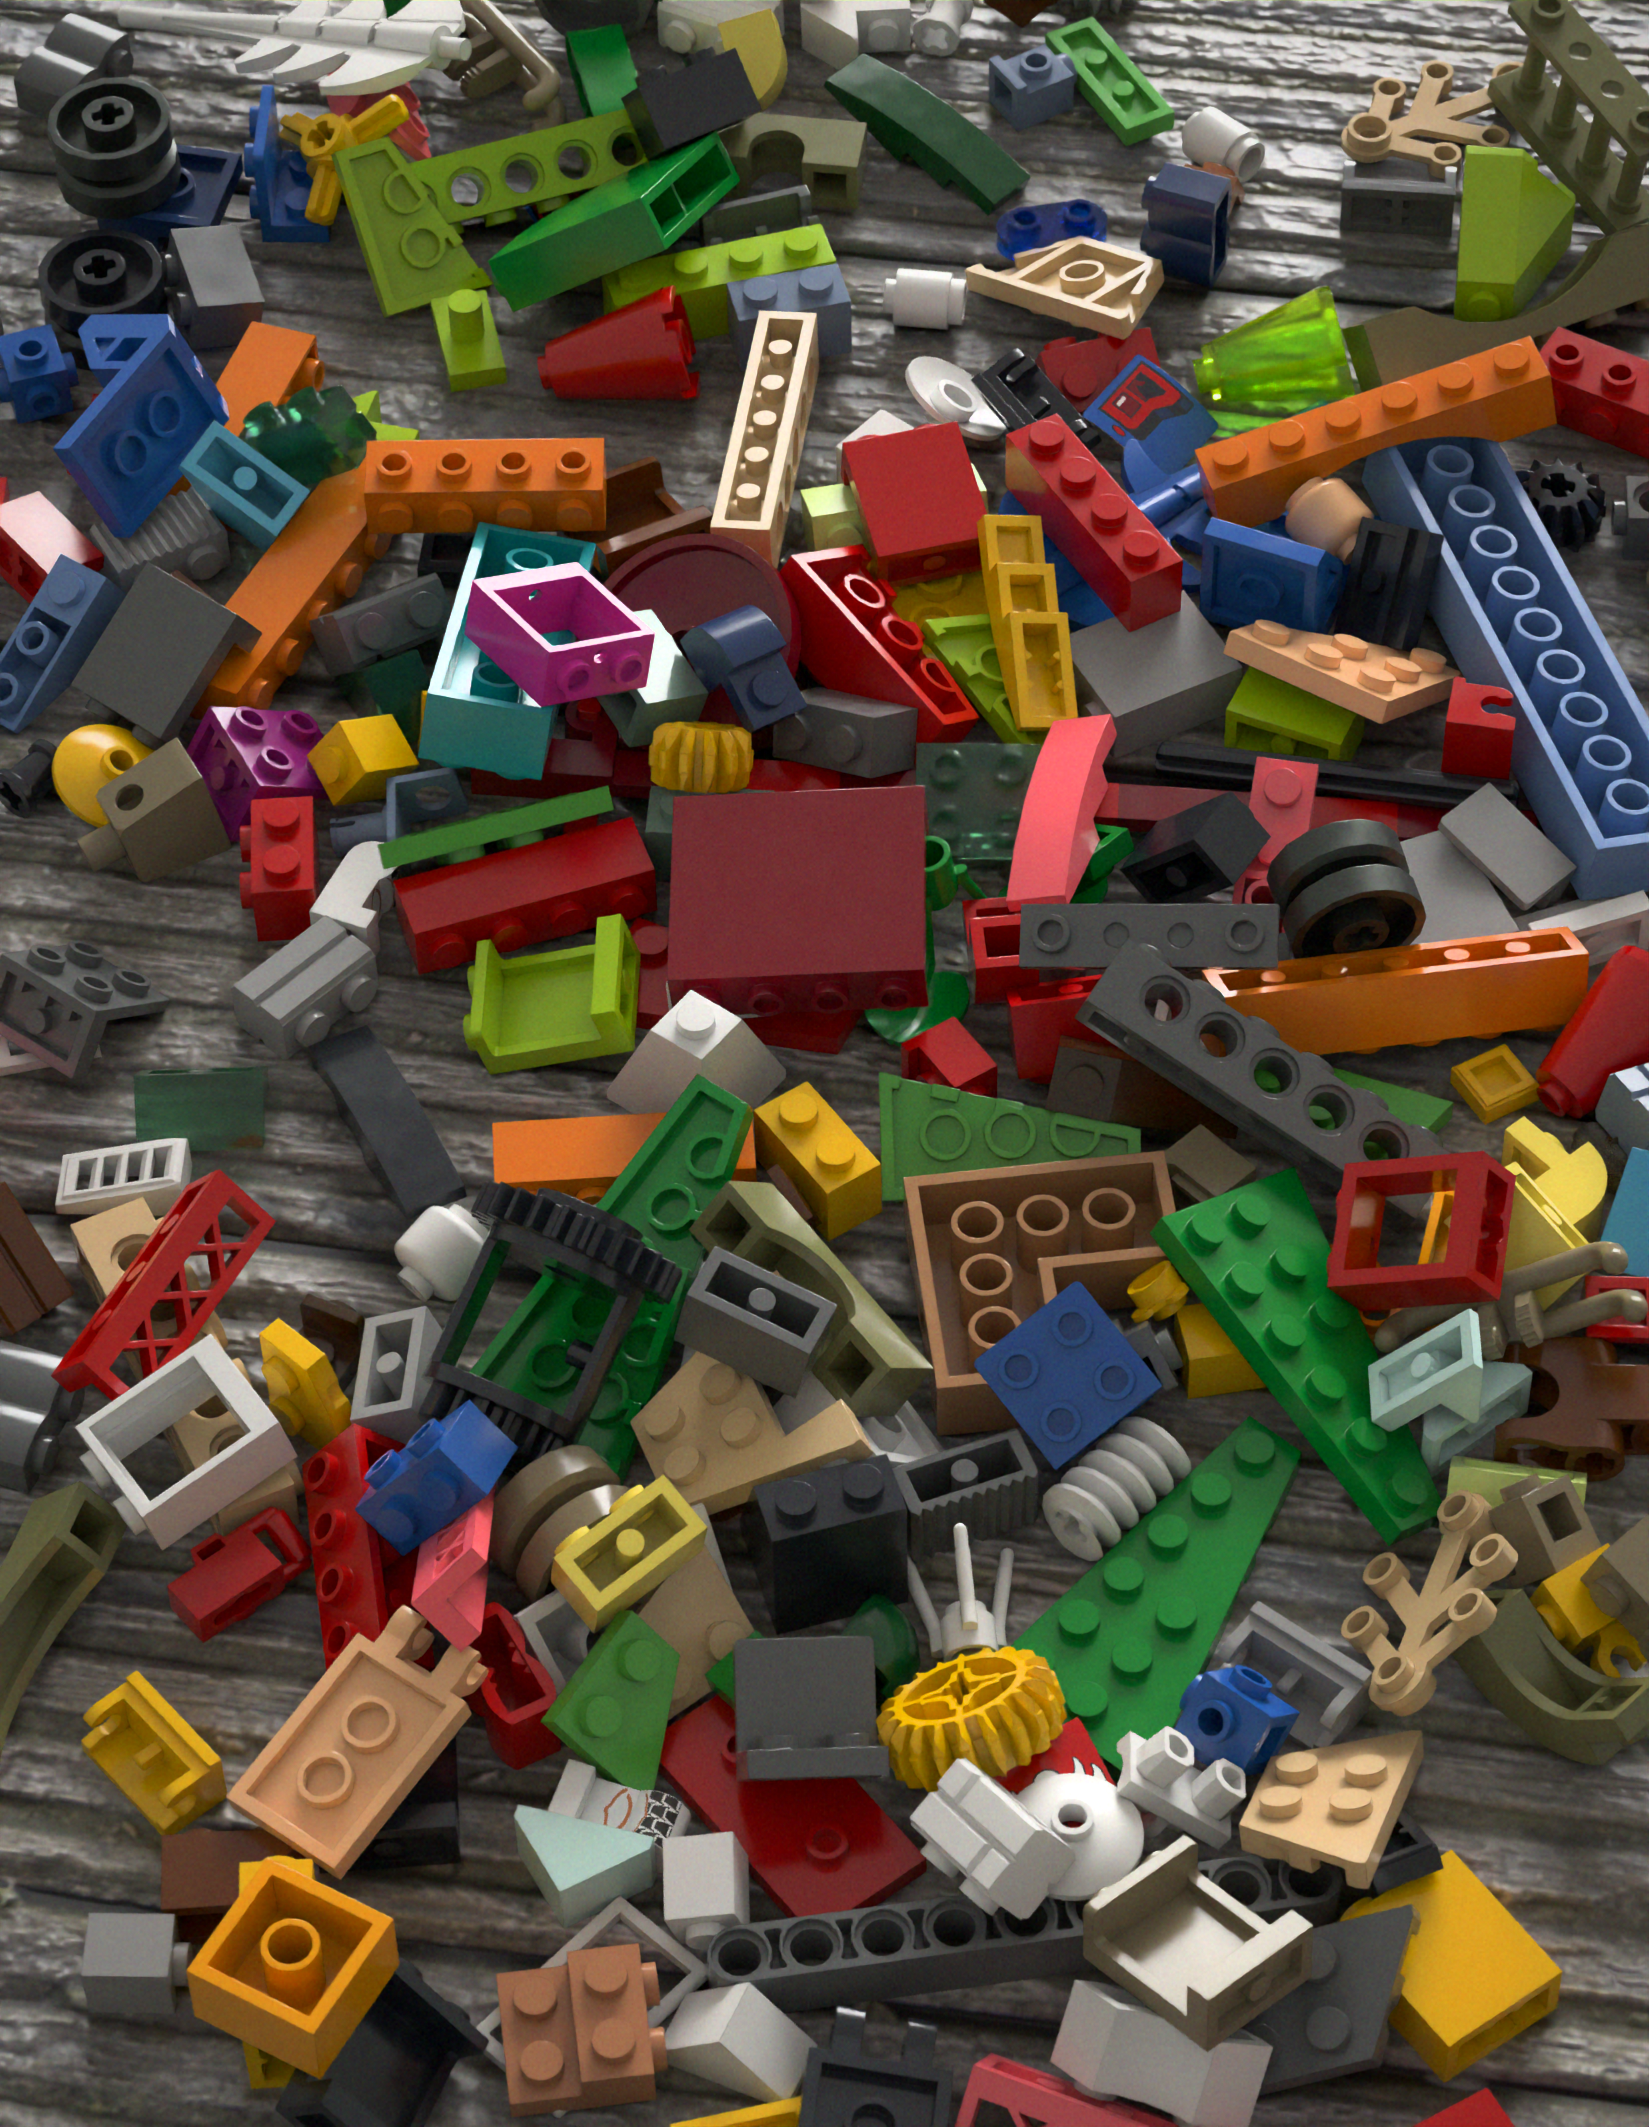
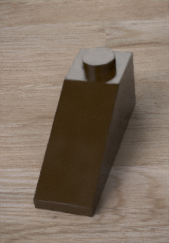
M1060 1036L1045 1109L1109 1123L1189 1133L1201 1124L1217 1137L1236 1139L1239 1127L1120 1048L1075 1037Z

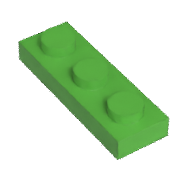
M1093 16L1045 34V45L1055 55L1066 53L1072 59L1077 72L1075 87L1126 146L1174 128L1175 111Z

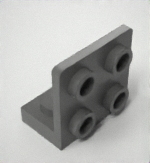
M71 940L68 945L53 947L33 945L30 950L2 953L0 957V1035L71 1079L87 1077L108 1020L164 1012L169 998L151 988L150 979L143 974L116 967L103 959L104 952L100 948L80 940Z
M871 1637L739 1639L733 1643L737 1782L877 1778L889 1775L888 1746H877L874 1641Z

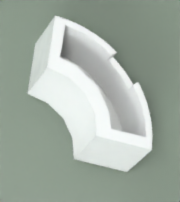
M1075 1980L1050 2062L1075 2079L1074 2087L1079 2092L1104 2101H1114L1118 2095L1149 2104L1173 2114V2122L1180 2127H1248L1273 2046L1240 2028L1206 2052L1123 1987Z

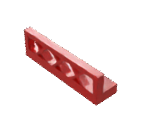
M220 1169L188 1184L51 1374V1377L69 1393L94 1384L111 1401H114L130 1389L109 1370L121 1352L139 1351L143 1380L185 1352L276 1221ZM225 1205L230 1207L250 1226L240 1242L222 1243L218 1214ZM204 1236L205 1244H198ZM224 1254H231L225 1262ZM207 1255L211 1283L206 1290L188 1291L184 1262L189 1256ZM170 1284L171 1292H164L167 1286ZM190 1302H197L191 1310ZM173 1303L177 1332L170 1339H154L150 1310L155 1304ZM136 1332L137 1340L129 1341ZM156 1350H163L157 1359Z

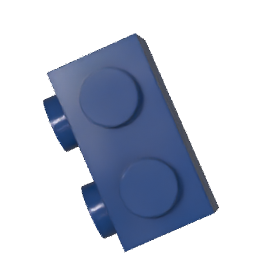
M468 1400L440 1422L435 1418L428 1421L413 1435L406 1447L398 1453L392 1449L379 1458L364 1476V1480L370 1486L355 1507V1510L404 1556L485 1498L518 1447L479 1408Z

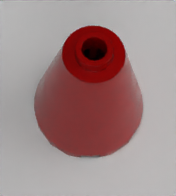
M675 285L662 287L547 342L545 345V355L537 357L538 371L543 388L545 390L553 389L558 399L688 401L699 398L701 394L700 371L688 372V365L692 364V354H697L695 341L684 301L681 295L675 296Z
M1622 946L1611 956L1536 1070L1535 1075L1539 1086L1536 1088L1537 1096L1557 1116L1563 1117L1567 1113L1572 1117L1581 1118L1595 1110L1610 1074L1649 1063V952L1636 946Z

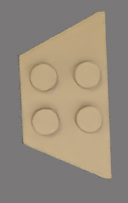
M1083 236L1056 242L1046 248L1031 249L1014 254L1015 267L1011 269L993 272L985 269L982 264L965 269L968 290L1029 309L1034 314H1045L1070 322L1074 327H1086L1123 340L1130 336L1164 282L1162 260Z
M1410 1730L1271 1756L1239 1823L1241 1849L1267 1859L1284 1860L1290 1866L1310 1873L1320 1868L1321 1860L1345 1868L1347 1885L1368 1889L1424 1757L1422 1731Z

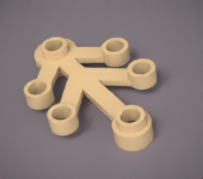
M1433 60L1426 62L1421 67L1420 87L1409 114L1399 119L1389 121L1391 113L1399 112L1405 106L1406 85L1403 81L1394 77H1384L1377 80L1373 85L1372 104L1369 111L1357 114L1350 119L1342 132L1341 147L1349 157L1362 163H1375L1389 156L1427 163L1428 172L1432 176L1445 179V166L1457 167L1456 176L1459 174L1462 158L1461 149L1449 142H1440L1434 145L1409 139L1410 137L1423 135L1471 146L1509 148L1510 134L1505 128L1498 125L1479 126L1458 121L1497 107L1487 96L1488 87L1438 104L1440 96H1444L1452 90L1454 70L1447 62ZM1509 61L1497 65L1492 71V79L1523 66V63Z
M1459 1490L1449 1495L1439 1506L1437 1517L1440 1520V1532L1444 1536L1420 1596L1409 1583V1569L1394 1553L1386 1552L1378 1555L1364 1570L1363 1581L1380 1599L1388 1600L1407 1628L1397 1651L1386 1638L1389 1632L1387 1622L1371 1606H1362L1351 1612L1341 1627L1342 1636L1357 1652L1365 1653L1374 1666L1368 1693L1373 1703L1381 1710L1391 1711L1397 1716H1407L1420 1710L1431 1699L1436 1689L1437 1682L1432 1674V1669L1470 1637L1484 1632L1496 1618V1606L1482 1591L1493 1581L1506 1577L1514 1569L1518 1561V1553L1502 1535L1496 1534L1497 1530L1488 1513V1510L1493 1508L1480 1494ZM1470 1553L1469 1559L1473 1567L1454 1582L1464 1554ZM1449 1618L1453 1621L1432 1638L1434 1631Z

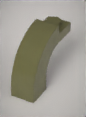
M1523 1589L1483 1591L1497 1608L1496 1618L1489 1628L1476 1636L1470 1637L1452 1652V1655L1473 1684L1498 1711L1543 1746L1566 1758L1589 1765L1603 1766L1621 1748L1636 1743L1649 1735V1677H1609L1581 1663L1549 1631ZM1452 1620L1449 1621L1442 1629H1440V1630L1438 1631V1633H1439L1440 1631H1442L1445 1627H1447V1626H1448L1450 1623H1452L1453 1621H1452Z

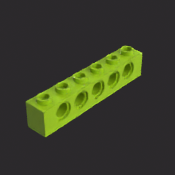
M626 109L408 163V165L428 191L429 199L448 225H452L459 235L464 233L462 226L464 222L483 218L485 228L517 220L515 209L536 204L538 214L557 210L570 202L568 196L590 191L648 160ZM616 137L627 138L634 144L637 155L632 166L621 165L614 159L612 143ZM570 150L581 157L584 171L580 179H569L560 171L558 160L562 151ZM509 164H519L528 170L531 177V185L526 193H517L507 185L505 171ZM455 178H468L475 184L478 198L474 206H462L455 201L451 192L452 183Z

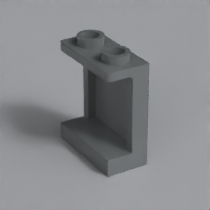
M147 562L71 685L91 697L85 706L86 709L114 726L117 725L121 717L135 724L131 730L134 738L155 751L175 738H178L184 749L187 750L189 743L179 737V731L230 649L235 644L251 653L263 633L238 614Z

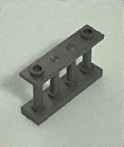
M1021 904L1020 969H1039V983L1103 974L1127 938L1137 945L1145 943L1160 950L1171 961V967L1191 981L1195 979L1202 980V970H1278V961L1292 959V950L1286 933H1279V904ZM1146 998L1145 1000H1158V999H1157V998Z

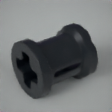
M36 740L28 749V755L9 770L0 769V801L11 813L18 817L27 818L36 811V803L55 788L52 778V761L57 748L47 740Z

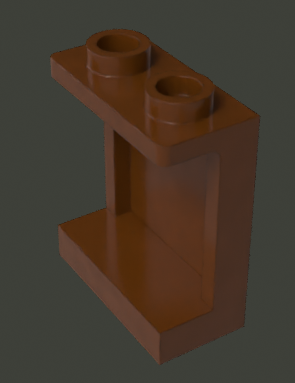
M649 456L606 472V531H556L559 537L596 543L591 575L603 585L623 563L653 544L681 535L711 534L710 525L713 514L704 505L685 511L666 491L660 462L654 456Z

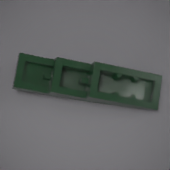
M864 53L825 81L823 87L858 122H866L867 131L899 163L910 155L943 189L955 182L988 216L1022 191L1031 178V175L989 136L946 102L907 76Z

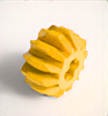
M676 721L675 723H663L653 731L652 743L649 746L648 765L651 766V781L659 787H666L668 790H681L686 793L726 794L728 791L738 792L747 787L750 771L753 768L754 749H751V733L743 727H736L734 724H718L717 722Z

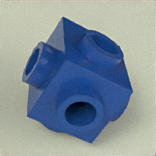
M49 324L0 336V404L11 403L17 424L74 411L70 388L79 386L76 365L71 352L61 354L52 325Z
M1236 1665L1232 1668L1207 1671L1204 1674L1198 1675L1188 1685L1179 1704V1708L1183 1713L1174 1730L1188 1738L1194 1747V1757L1201 1763L1209 1767L1214 1761L1224 1758L1242 1768L1245 1776L1263 1773L1270 1757L1278 1755L1300 1712L1270 1692L1272 1683L1266 1677L1253 1669Z

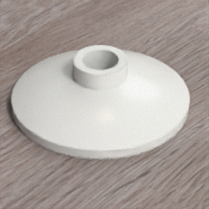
M928 356L915 358L906 368L905 378L907 385L915 399L925 410V417L930 424L938 425L957 421L962 435L981 441L995 440L1006 429L984 403L971 381L973 376L965 370L945 360Z
M1059 1774L1032 1783L1015 1797L1075 1851L1076 1860L1056 1885L1050 1884L1047 1887L1049 1894L1046 1897L1064 1901L1088 1900L1100 1889L1111 1887L1136 1869L1144 1846L1142 1820L1133 1802L1118 1794L1117 1787L1089 1775ZM1078 1821L1083 1823V1825L1078 1828H1067L1061 1823Z

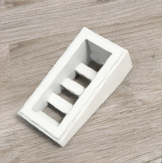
M159 1139L63 1155L55 1203L56 1213L100 1214L144 1197L153 1216H165L185 1187L190 1184L192 1161L188 1139ZM79 1175L91 1176L89 1189L76 1191ZM104 1176H115L114 1185L103 1186ZM139 1176V1180L128 1182V1177Z

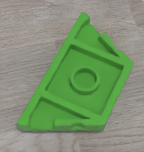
M603 786L580 793L575 792L529 802L413 832L393 839L390 842L379 844L377 848L383 869L434 856L437 857L438 865L454 864L485 856L484 843L495 841L497 850L508 847L512 849L543 841L545 838L542 828L614 810L609 787Z

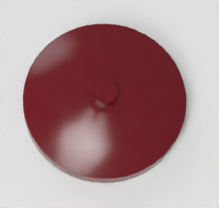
M706 533L687 534L669 538L635 554L623 563L603 584L631 612L652 609L665 630L673 637L676 646L693 670L694 668L680 643V640L688 631L740 607L753 605L762 610L772 620L783 636L787 645L780 653L793 678H795L800 659L802 639L797 603L790 587L778 570L744 543L725 536ZM724 688L707 696L698 719L699 722H717L718 724H734L736 727H743ZM619 732V750L649 752L651 744L630 748ZM760 732L751 735V740L754 737H756Z

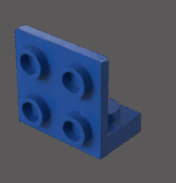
M262 85L259 106H250L249 111L250 138L254 140V143H245L244 147L245 176L255 177V185H251L249 196L251 219H260L263 242L330 243L332 225L322 226L318 223H311L305 217L313 179L306 171L307 162L303 159L300 151H282L274 85Z
M1078 1281L1069 1285L979 1356L974 1362L976 1370L1057 1471L1064 1468L1116 1427L1124 1418L1130 1416L1164 1389L1160 1381L1084 1285Z

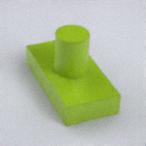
M462 289L455 291L450 296L430 299L432 320L451 392L507 383L506 365L486 290L473 291Z

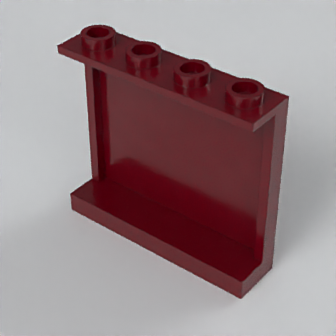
M925 786L673 797L667 983L672 1008L690 990L734 1015L755 1014L768 1017L780 1013L819 1011L826 1014H835L844 1010L884 1009L888 1011H901L912 1007H929L926 982V836H929V819Z

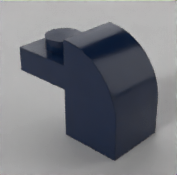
M753 605L740 607L692 628L680 640L698 678L709 694L724 688L744 729L751 733V735L796 716L808 707L780 653L787 644L772 620L759 608Z

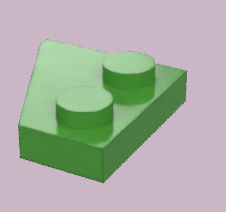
M619 1610L541 1722L588 1765L594 1766L596 1772L604 1780L639 1791L654 1790L680 1654L635 1612Z

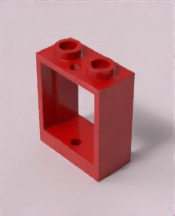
M1484 1151L1345 1163L1342 1187L1336 1197L1337 1221L1333 1249L1327 1259V1287L1360 1311L1500 1301L1516 1175ZM1455 1191L1445 1262L1376 1268L1386 1197Z

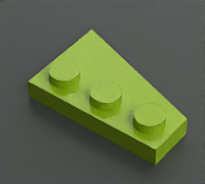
M388 136L343 149L331 155L384 318L430 305V299L450 296L458 290L469 289L476 291L493 284L483 268L477 266L462 245L463 240L453 226L447 224L429 199L428 191Z
M989 614L924 620L921 628L922 633L926 637L924 642L939 661L943 662L953 679L1026 772L1033 774L1038 755L1049 731H1017L1003 684Z

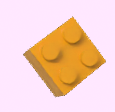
M267 1857L186 1970L194 2016L321 2080L399 1966L394 1919Z

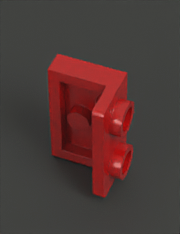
M1150 327L1133 330L1130 336L1124 340L1101 332L1097 334L1098 339L1077 343L1075 337L1060 338L1043 346L1044 351L1039 353L1035 363L1083 417L1085 410L1136 355H1142L1161 368Z

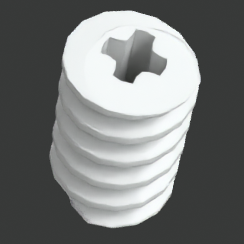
M1136 1416L1126 1417L1114 1428L1113 1434H1107L1096 1445V1450L1089 1451L1079 1461L1078 1467L1071 1468L1061 1478V1484H1054L1043 1495L1042 1507L1045 1519L1053 1534L1066 1549L1087 1561H1099L1103 1557L1101 1545L1113 1547L1121 1539L1120 1529L1131 1530L1139 1522L1138 1512L1149 1513L1156 1506V1496L1165 1497L1174 1488L1173 1479L1183 1480L1191 1472V1462L1177 1440L1162 1427L1148 1419Z

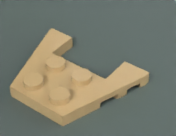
M778 1270L773 1272V1274L784 1278ZM698 1351L630 1421L655 1478L658 1479L664 1474L690 1507L702 1503L705 1505L708 1516L747 1502L753 1486L820 1470L819 1466L843 1457L850 1463L866 1459L874 1454L854 1413L842 1399L785 1435L760 1381Z

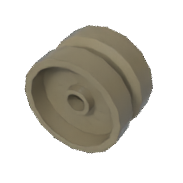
M569 1445L550 1451L525 1466L502 1488L495 1498L488 1556L511 1580L517 1581L518 1590L531 1604H534L557 1589L551 1582L553 1558L556 1556L554 1551L557 1546L579 1528L587 1526L591 1530L610 1515V1507L629 1489L626 1486L620 1485V1478L590 1446Z

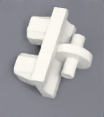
M1166 1726L1148 1740L1129 1731L1117 1742V1752L1122 1755L1123 1759L1122 1773L1117 1783V1793L1131 1800L1137 1808L1142 1820L1145 1839H1153L1165 1827L1175 1833H1180L1184 1830L1217 1850L1231 1839V1813L1246 1797L1245 1773L1242 1768L1224 1758L1214 1761L1203 1772L1192 1767L1194 1765V1747L1186 1736L1169 1726Z

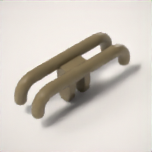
M459 0L470 12H463L466 26L464 32L461 33L471 38L469 40L471 43V55L466 61L451 60L447 68L443 69V73L453 82L455 80L460 82L461 85L459 87L462 89L461 91L471 100L473 98L476 100L479 97L482 98L484 94L488 95L514 81L526 93L522 99V105L525 110L532 113L540 110L545 112L544 117L530 127L529 133L565 124L566 106L558 95L560 90V74L554 64L489 0Z
M1608 1241L1594 1242L1503 1273L1500 1301L1404 1308L1391 1315L1380 1325L1376 1331L1374 1341L1379 1351L1392 1353L1399 1348L1400 1343L1408 1336L1425 1328L1448 1321L1470 1308L1473 1311H1477L1479 1317L1482 1361H1492L1503 1357L1506 1346L1525 1343L1526 1347L1530 1348L1542 1344L1545 1339L1558 1337L1619 1316H1623L1632 1323L1640 1322L1647 1316L1648 1303L1642 1293L1638 1291L1619 1289L1601 1293L1546 1313L1543 1312L1535 1290L1597 1269L1604 1268L1607 1273L1612 1275H1619L1625 1271L1629 1259L1622 1245Z

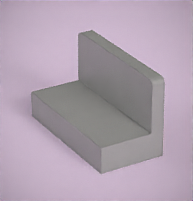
M1490 782L1443 816L1438 825L1439 831L1521 910H1527L1534 904L1540 910L1551 907L1560 900L1577 868Z

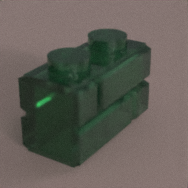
M335 385L318 392L313 386H308L299 390L282 405L275 407L271 401H266L254 407L244 417L243 424L245 427L238 438L300 484L306 486L358 468L366 457L367 441H376L377 431L362 412L357 413L356 403L342 385Z

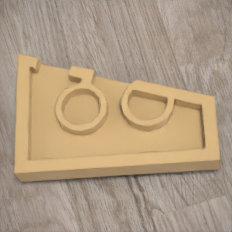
M705 1543L702 1552L644 1595L637 1602L639 1608L635 1611L646 1624L680 1654L668 1720L712 1691L704 1674L733 1650V1643L735 1641L746 1639L755 1631Z

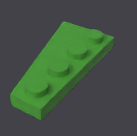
M879 1072L882 1203H904L903 1177L1141 1153V1132L1138 1128L1023 1105L1020 1102L1002 1098H990L959 1091L960 1089L938 1084L931 1085Z

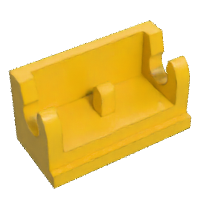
M137 1670L126 1677L125 1683L96 1702L83 1716V1720L91 1728H94L81 1740L83 1751L161 1835L176 1834L226 1798L227 1788L221 1758Z

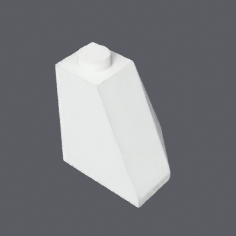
M690 990L649 1031L607 1089V1098L633 1114L668 1112L693 1078L699 1074L748 1103L752 1107L753 1112L786 1078V1069L741 1018Z

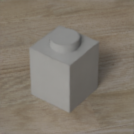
M89 1913L81 1969V1980L89 2013L175 2014L178 1986H189L186 1970L192 1963V1945L190 1942L180 1941L175 1914Z

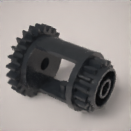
M489 1180V1182L484 1181L470 1212L472 1217L478 1219L480 1224L489 1227L490 1230L422 1374V1378L430 1384V1388L418 1414L428 1418V1421L435 1418L440 1422L470 1400L518 1447L501 1473L513 1478L525 1466L546 1453L563 1448V1446L578 1444L643 1300L649 1303L654 1301L660 1305H664V1303L669 1305L682 1278L683 1270L676 1267L675 1262L663 1258L662 1253L644 1247L645 1243L641 1242L643 1234L636 1228L591 1204L548 1188H539L536 1195L523 1188L518 1187L515 1189L504 1182L498 1184ZM506 1256L568 1287L614 1304L595 1346L575 1338L568 1349L565 1363L582 1370L583 1373L563 1416L503 1386L455 1367Z

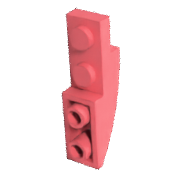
M1265 757L1256 758L1249 808L1253 812L1255 819L1271 837L1235 883L1232 904H1275L1266 879L1271 861L1287 844L1310 831L1319 774L1318 764ZM1279 916V933H1285V930H1284V927H1283V924H1282L1283 919L1280 918V916Z

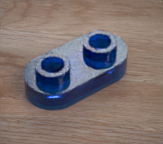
M1085 199L1019 207L1004 213L999 218L996 236L997 249L1004 257L1014 261V254L1031 249L1046 248L1056 242L1078 236L1105 243L1107 239V214L1101 206Z

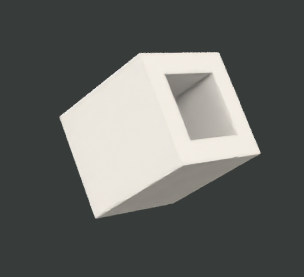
M733 1831L663 1839L664 1921L680 1944H686L694 1949L708 1950L713 1937L723 1929L735 1925L750 1924L748 1855Z

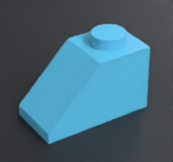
M215 420L178 468L221 521L265 553L300 509L310 493V490Z

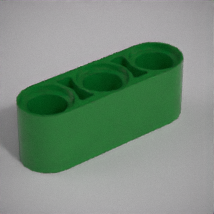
M620 23L565 32L568 64L585 119L625 109L621 98L637 88L634 78L638 76ZM616 137L612 143V149L633 146L634 144L627 138Z

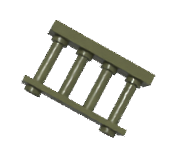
M1517 0L1510 3L1507 13L1529 37V43L1523 66L1491 79L1487 96L1556 178L1576 195L1575 200L1605 236L1649 222V193L1641 185L1649 159V94L1568 0ZM1547 60L1562 76L1559 87L1545 72ZM1579 97L1594 114L1591 125L1577 110ZM1611 136L1627 152L1624 164L1609 147Z

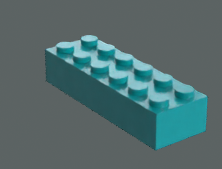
M478 523L427 692L418 758L434 760L439 765L448 768H463L466 766L493 771L504 778L512 780L525 778L541 780L561 703L540 707L464 634L472 580L578 562L586 571L592 574L596 543L490 523ZM537 590L530 594L529 599L536 595ZM569 629L540 634L552 647L575 643L577 638Z

